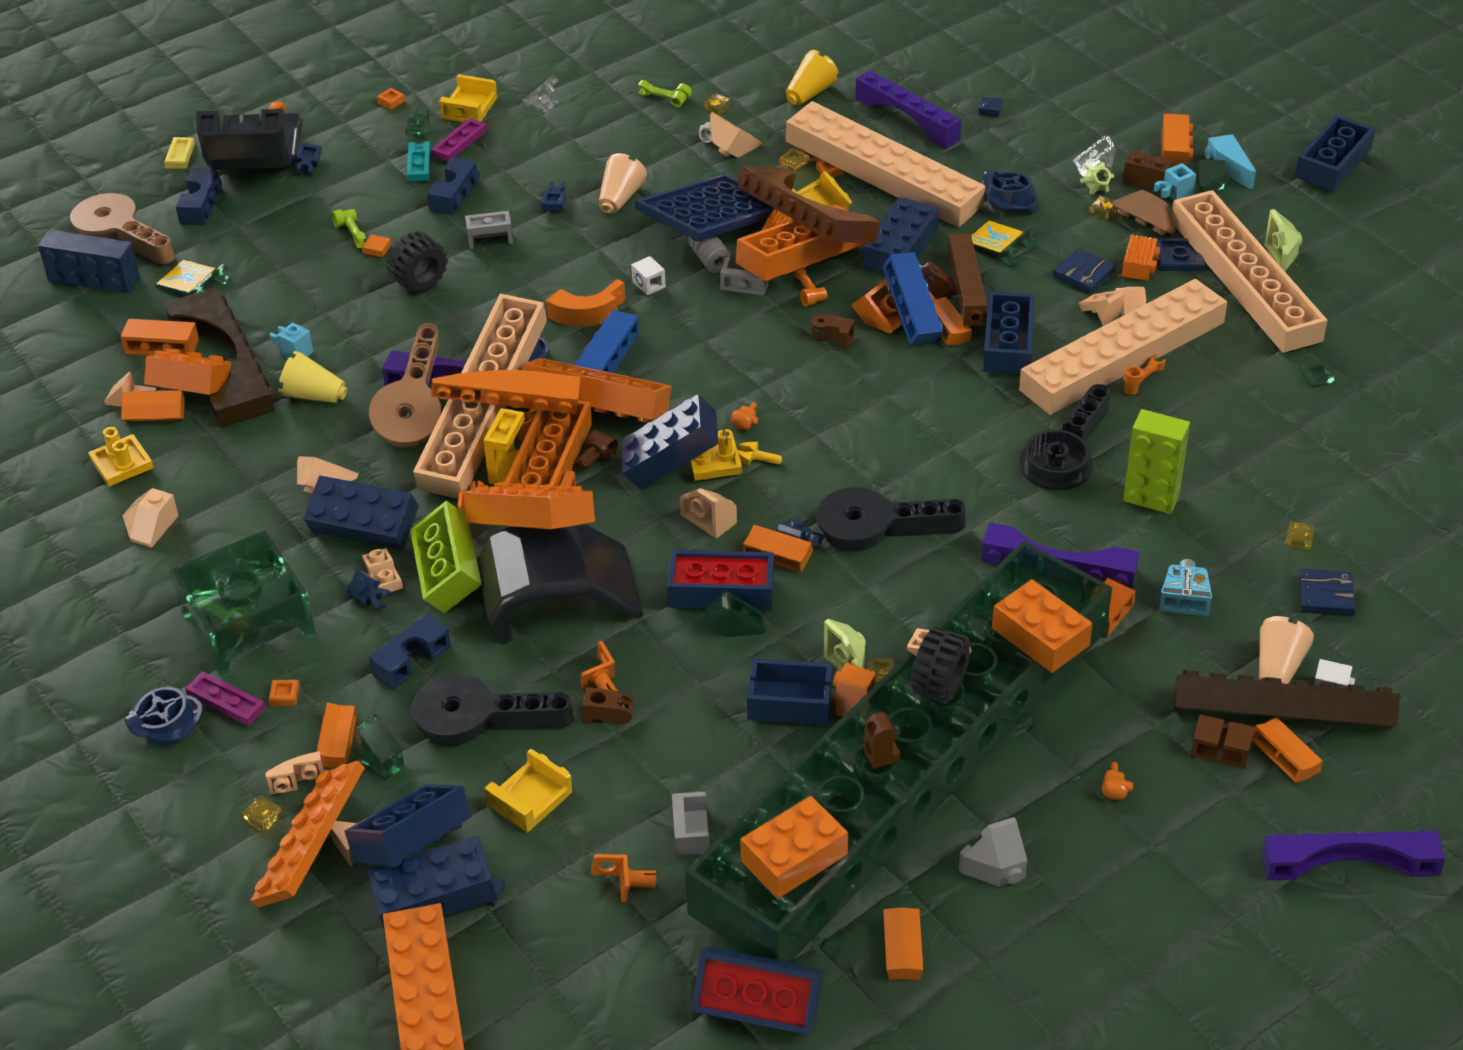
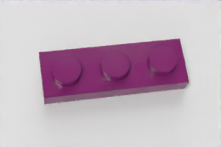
M469 118L431 149L432 156L450 162L453 157H456L487 132V125Z
M205 672L200 673L185 688L188 696L197 698L201 703L247 726L266 709L263 701Z

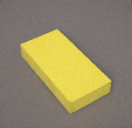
M173 138L164 161L165 168H187L195 146L194 138Z

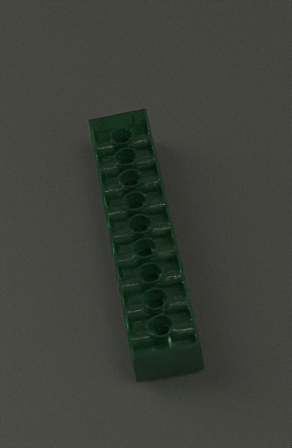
M1023 541L936 626L968 637L971 649L962 683L949 703L944 704L912 692L911 675L916 655L909 652L685 871L688 915L747 954L791 962L1104 635L1108 626L1112 587ZM1032 579L1092 622L1090 646L1053 673L992 629L994 605ZM882 712L888 715L897 732V738L894 742L900 752V761L873 769L864 751V728L869 717ZM809 796H812L848 832V855L777 899L741 861L740 839Z

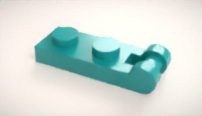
M430 141L423 142V144L409 142L408 182L429 180Z

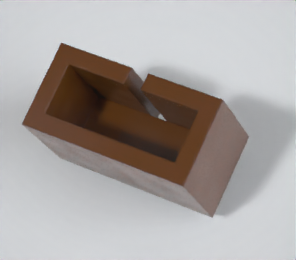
M1131 151L1125 161L1123 183L1154 191L1155 183L1164 181L1165 170L1172 167L1173 160L1161 156L1150 158L1149 154L1141 151Z
M1200 715L1193 739L1191 756L1245 769L1255 727L1231 721L1228 725L1224 724L1222 719Z

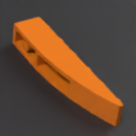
M490 370L459 373L433 378L431 397L487 403L489 405H504L514 408H529L538 411H555L563 414H576L580 377L525 370Z

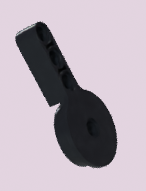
M1102 384L1092 385L1064 421L1062 430L1042 431L1029 439L1020 455L1019 462L1020 470L1028 481L1044 489L1069 490L1082 485L1089 479L1093 470V459L1089 453L1086 441L1108 412L1110 389Z
M850 487L837 490L826 496L817 508L816 518L820 530L830 544L840 549L857 551L870 548L879 543L885 536L888 528H891V537L960 532L966 525V505L959 499L896 503L888 501L881 494L871 489Z
M464 674L445 675L428 682L417 692L411 707L413 720L417 727L427 738L443 745H457L474 739L486 728L489 721H491L492 730L565 728L571 725L574 720L571 699L566 693L497 694L491 692L481 680Z

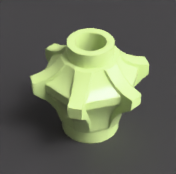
M1100 162L1097 166L1087 164L1085 166L1087 169L1084 178L1080 179L1081 183H1085L1090 189L1089 194L1094 195L1096 191L1102 190L1107 193L1109 191L1108 184L1110 179L1114 178V174H1111L1109 169L1105 168L1104 162Z

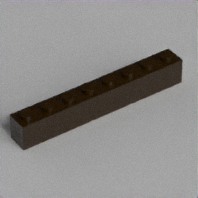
M1183 670L1182 675H1176L1173 708L1398 727L1400 694L1392 693L1393 688L1376 687L1375 691H1364L1365 686L1349 684L1348 689L1337 688V683L1320 682V687L1309 686V681L1292 680V684H1282L1281 678L1265 677V682L1254 681V676L1237 675L1236 680L1226 679V674L1210 673V677L1199 676V671Z

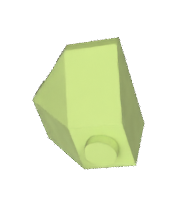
M1273 209L1270 210L1264 246L1278 265L1286 271L1298 255L1299 245L1302 244V236L1290 221Z
M830 619L824 621V658L833 663V666L838 671H841L845 663L848 662L850 665L854 664L855 667L863 668L866 645L863 635L847 624Z

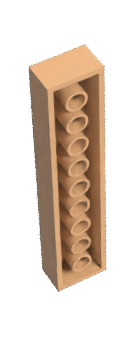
M813 101L786 121V142L800 149L802 148L806 152L896 197L939 208V218L958 228L983 207L985 185Z
M1213 190L1174 200L1172 209L1173 225L1185 239L1189 240L1190 245L1195 251L1203 256L1207 265L1282 353L1324 341L1327 319Z
M1194 279L1021 368L1019 390L1045 412L1052 415L1082 399L1092 385L1102 384L1106 386L1123 377L1125 368L1129 366L1140 368L1149 363L1151 356L1157 355V359L1223 324L1227 301L1197 279Z
M500 294L462 373L490 370H522L523 363L528 362L547 322L544 302ZM448 399L413 471L417 489L457 499L459 498V491H468L485 454L483 440L500 409H506L507 406Z

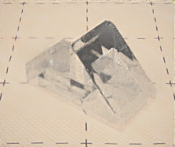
M553 74L521 102L523 105L548 112L558 103L552 92L555 90L553 86L559 80Z
M1106 134L1076 157L1073 162L1083 177L1087 171L1085 168L1087 164L1097 166L1100 162H1104L1105 168L1111 172L1117 148L1108 134Z

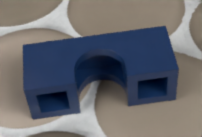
M456 157L450 160L444 169L446 183L436 181L427 193L429 211L454 215L456 210L461 207L465 197L470 194L474 184L479 180L480 173L477 170L476 161Z
M192 168L187 179L189 194H181L176 205L179 224L205 225L208 217L211 216L212 206L217 201L218 191L222 189V180L218 177L217 170Z
M429 614L424 615L369 656L372 675L394 690L413 676L410 656L424 655L430 660H434L451 647L449 629Z

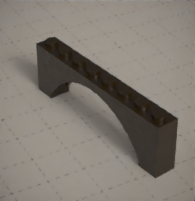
M216 287L165 302L168 321L195 323L197 334L221 342L237 357V363L230 379L222 389L209 397L213 415L219 427L223 428L274 412L273 402L276 401L272 387L268 388L269 383L266 375H261L262 370L259 361H254L253 350L251 347H248L245 334H241L239 322L237 320L234 321L233 311L231 307L228 308L225 295H220Z

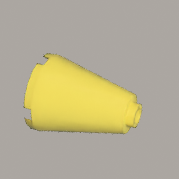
M293 352L296 356L288 358L280 376L279 382L283 383V389L278 388L280 395L329 403H338L339 400H344L347 394V387H345L343 380L303 353Z

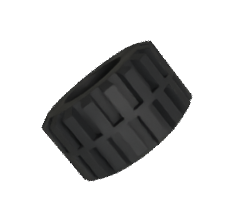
M420 231L410 232L407 236H402L399 242L396 241L394 248L389 252L390 256L387 257L388 265L386 267L389 271L388 274L407 291L419 294L424 290H430L432 286L437 285L439 279H442V274L447 269L445 265L448 263V258H446L447 252L430 236Z
M939 627L932 628L924 637L914 661L911 675L912 692L944 704L949 703L957 693L966 672L970 654L968 637Z

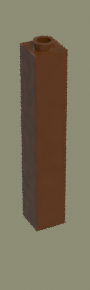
M949 234L948 257L957 291L963 326L986 325L988 305L971 234Z

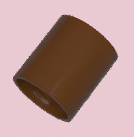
M597 430L593 431L586 442L587 450L577 459V465L580 469L585 470L596 460L611 459L618 449V440Z

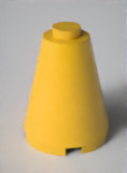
M811 50L804 56L785 92L786 99L790 104L800 106L837 82L838 78L836 75L838 74V69L828 56L822 57L818 55L819 51Z

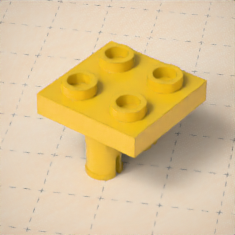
M108 427L103 431L106 442L105 446L88 452L90 460L108 486L120 483L154 468L152 460L136 437L132 434L120 439L118 430L115 427Z
M725 429V436H723V430L718 431L719 444L689 461L694 481L742 474V464L731 430Z

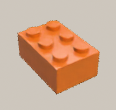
M166 349V352L155 351L154 355L146 356L144 384L208 395L214 394L222 389L230 379L231 362L224 361L222 356L210 355L209 358L201 357L202 354L197 352H187V355L180 354L178 349Z
M1032 579L994 605L992 629L1053 673L1090 646L1092 622Z
M809 796L740 839L741 861L778 899L848 855V832L812 796Z

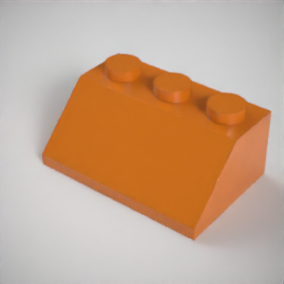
M884 279L851 305L865 324L890 334L902 325L887 279ZM929 291L930 296H931V299H932V300L935 299L934 296H933V295L931 294V292Z

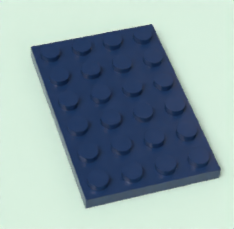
M725 173L635 201V209L643 212L645 216L652 217L658 220L660 224L668 225L674 228L676 232L683 233L691 237L693 241L698 242L710 237H716L725 232H731L740 227H747L749 224L762 222L769 218L775 208L737 187L738 180Z

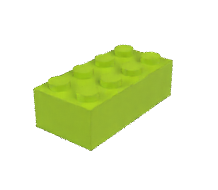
M1141 409L1132 428L1123 501L1169 514L1172 513L1180 495L1190 428L1189 421Z
M445 501L410 529L423 600L443 613L456 606L462 599L482 585L469 523H466V514Z

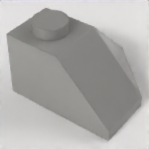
M1014 817L988 825L980 832L982 838L973 847L968 844L960 851L959 870L961 874L999 887L1009 883L1015 884L1026 878L1027 858L1018 824Z

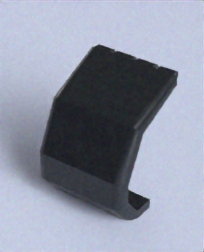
M261 109V118L260 114L243 115V122H240L239 115H224V121H220V113L218 111L196 112V128L201 156L208 168L212 170L284 168L296 163L303 119H300L299 113H285L283 109Z
M586 524L556 529L509 526L492 534L477 558L488 622L492 631L503 645L512 641L510 625L507 619L513 609L535 600L585 595L632 618L637 619L643 616L626 547L624 544Z

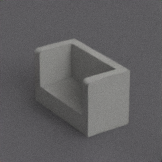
M509 211L465 216L470 249H474L473 239L507 235L508 243L513 244Z
M725 258L720 271L721 290L765 295L769 281L761 280L758 276L746 270L732 269L731 258Z
M705 792L672 794L676 856L710 853Z

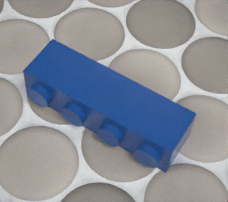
M915 252L892 254L888 257L882 268L909 344L912 346L935 343L943 332V326L937 316L935 303L928 291V283L924 280L921 264L917 260Z
M613 310L608 318L604 319L599 331L594 333L592 341L589 345L585 346L579 359L575 360L573 365L613 373L639 335L638 316Z

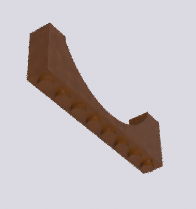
M759 166L741 167L737 187L831 242L876 243L880 221L869 215L827 206L793 192L796 174L788 169Z

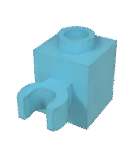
M1183 163L1166 169L1164 181L1156 182L1154 191L1158 192L1161 190L1162 198L1169 196L1173 200L1192 196L1196 174Z
M291 323L286 328L279 326L278 334L270 333L271 342L279 344L281 356L286 359L289 357L294 358L296 356L293 354L294 351L301 352L307 357L314 352L310 331L295 323Z

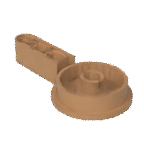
M117 193L95 195L76 205L70 214L71 224L79 234L131 242L134 252L158 264H168L175 258L170 238L167 235L134 219L136 214L135 203L128 196Z
M426 323L418 328L404 377L400 381L390 383L380 389L370 403L369 418L373 429L384 441L396 447L409 448L426 442L441 416L440 401L438 397H431V389L428 387L439 348L438 329L433 324ZM406 411H408L410 417H409V418H402V417H404V416L407 415V412H406Z

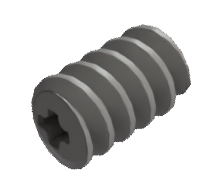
M718 236L710 237L700 242L693 241L691 237H688L689 245L703 262L704 266L707 267V270L715 274L720 272L725 258H730V252L722 244Z

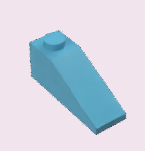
M1233 134L1208 138V145L1205 147V157L1212 166L1248 189H1253L1256 170Z

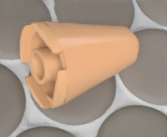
M617 153L611 155L607 160L598 201L603 212L608 214L617 213L645 182L647 171L637 159L632 161L628 159L629 155Z
M1274 616L1264 620L1263 625L1260 627L1259 682H1265V677L1281 678L1282 684H1289L1313 644L1314 634L1308 626L1300 621L1297 622V625L1288 622L1289 618L1283 616Z

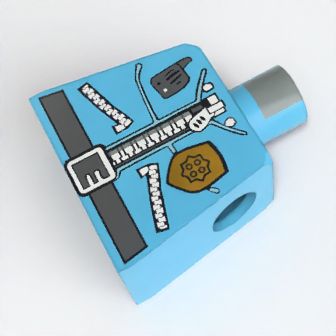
M1191 559L1182 560L1180 565L1169 566L1161 592L1159 611L1209 616L1212 594L1207 570L1195 567V562Z

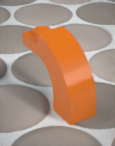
M617 279L603 291L592 296H576L559 289L546 300L547 318L559 324L573 327H588L602 324L604 319L608 318L613 310L618 311L617 306L625 301L624 282Z

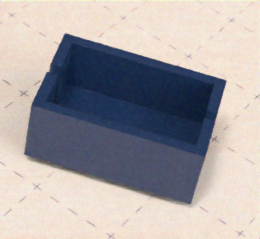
M752 658L747 694V720L828 725L833 663Z

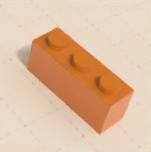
M1164 114L1161 157L1173 160L1172 167L1182 163L1188 166V161L1193 159V124L1189 123V115Z
M128 319L120 336L125 354L154 355L155 351L166 352V349H178L180 354L187 355V352L195 351L199 341L196 325L193 322Z

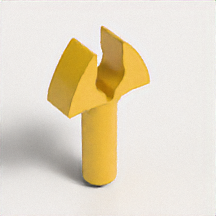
M758 442L741 443L740 450H737L740 461L747 466H750L753 460L776 465L782 463L781 455L759 451Z

